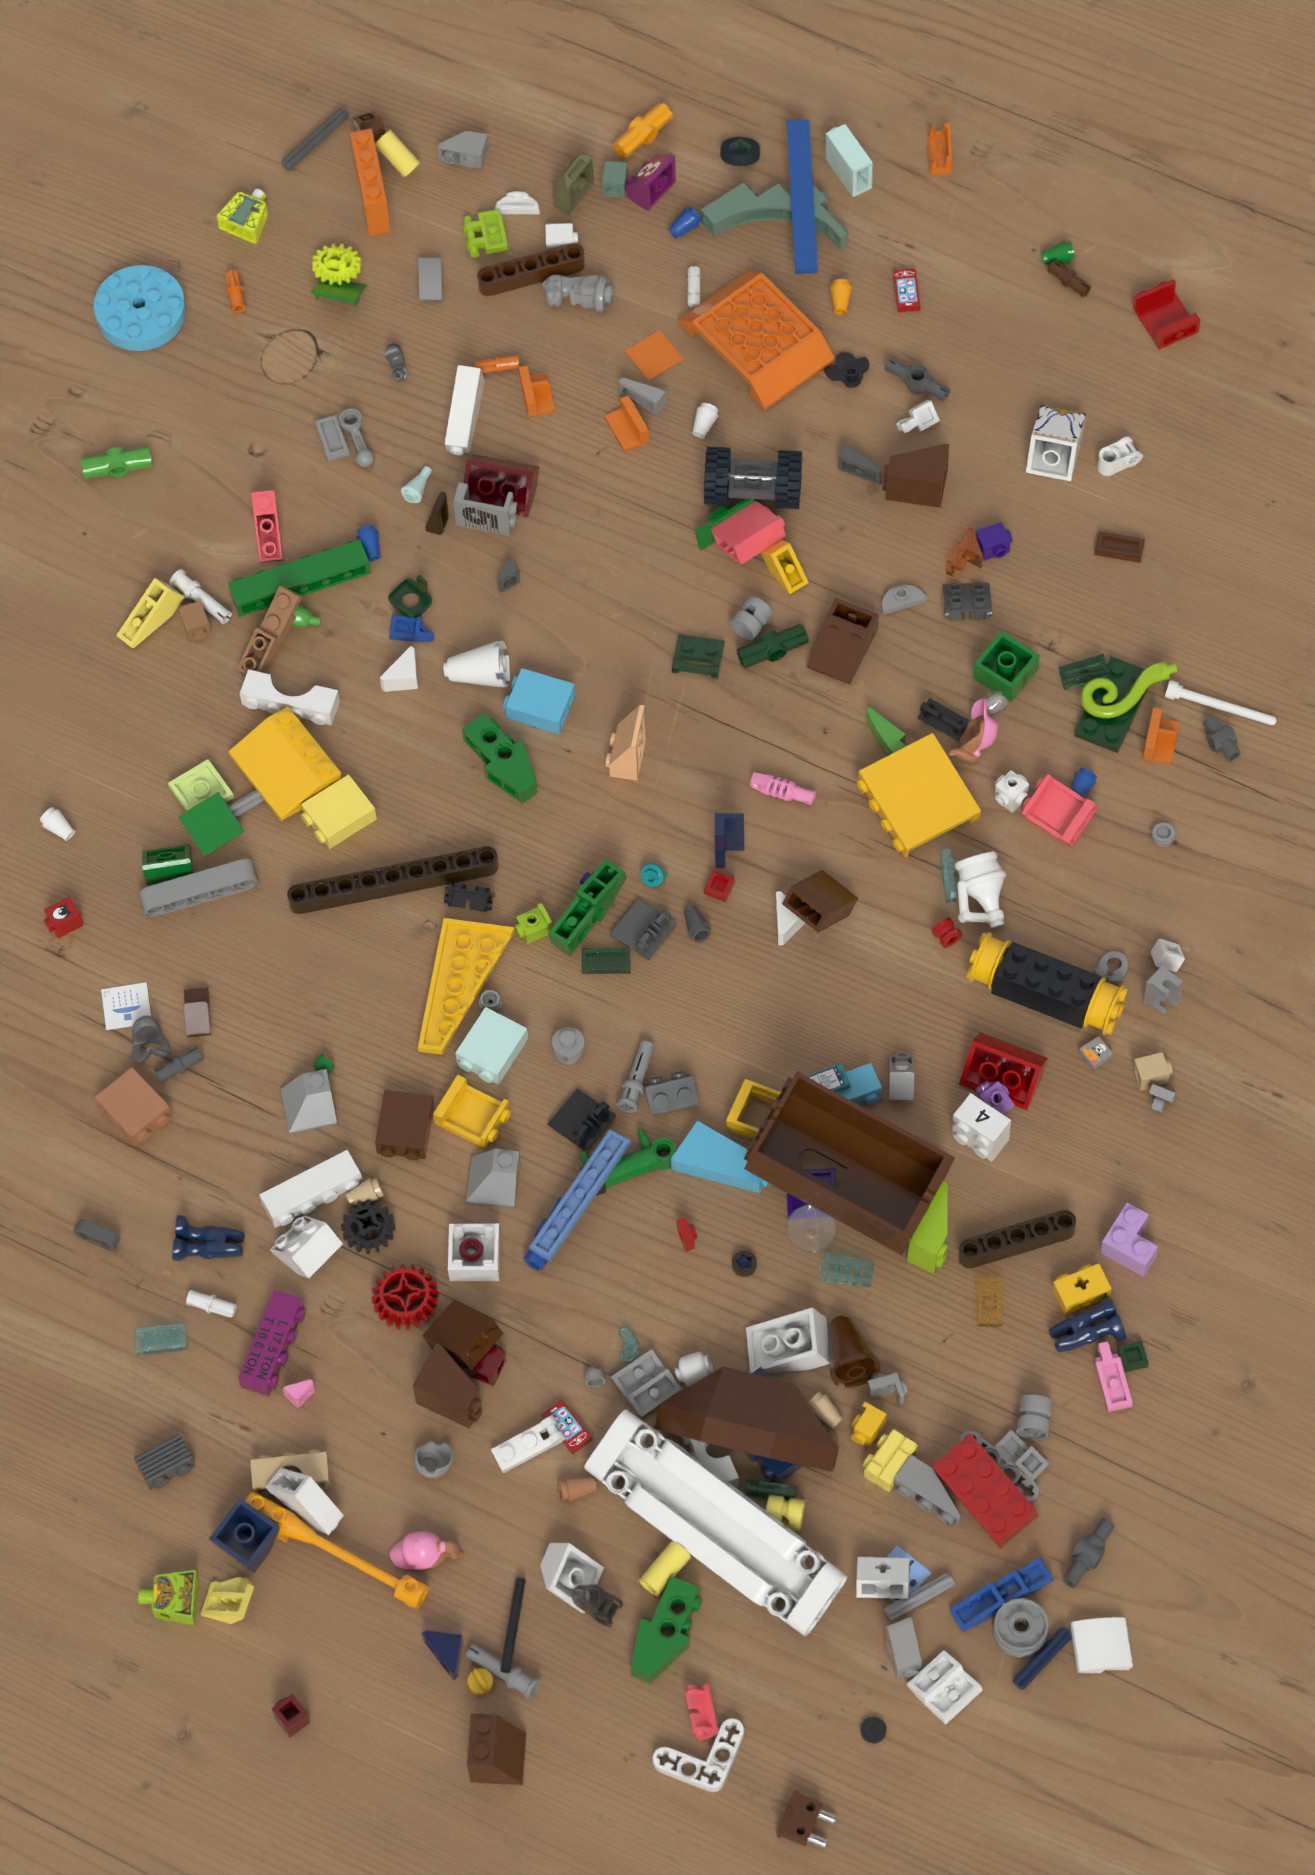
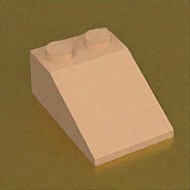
M639 705L618 724L616 733L612 732L610 746L613 749L612 753H608L606 757V767H609L610 777L638 781L646 744L644 705Z

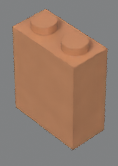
M133 1067L94 1097L100 1111L134 1147L138 1143L145 1142L153 1131L158 1127H164L172 1117L169 1105Z

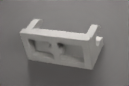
M1161 966L1146 982L1143 1003L1145 1005L1149 1004L1158 1012L1165 1014L1167 1010L1160 1005V1002L1165 1000L1170 1005L1176 1007L1180 1002L1183 981L1164 966Z

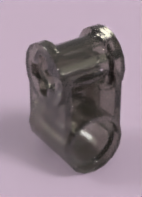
M597 1584L578 1585L572 1591L573 1603L589 1614L595 1621L607 1627L612 1626V1619L616 1611L623 1606V1602L619 1598L609 1594ZM586 1591L590 1594L589 1601L586 1599Z

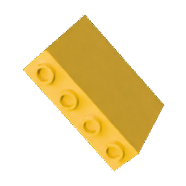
M933 733L858 772L856 781L858 789L861 793L867 795L871 810L874 813H878L881 818L882 828L886 833L889 832L891 834L897 852H902L905 858L908 857L909 851L962 823L968 820L970 823L979 820L981 814L979 806Z

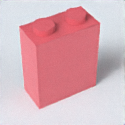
M757 501L711 528L717 547L739 564L745 563L786 537L783 528L785 523L781 516L775 515L767 506H763Z

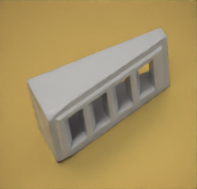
M626 378L619 380L620 394L624 397L629 395L633 402L653 414L658 415L666 405V391Z

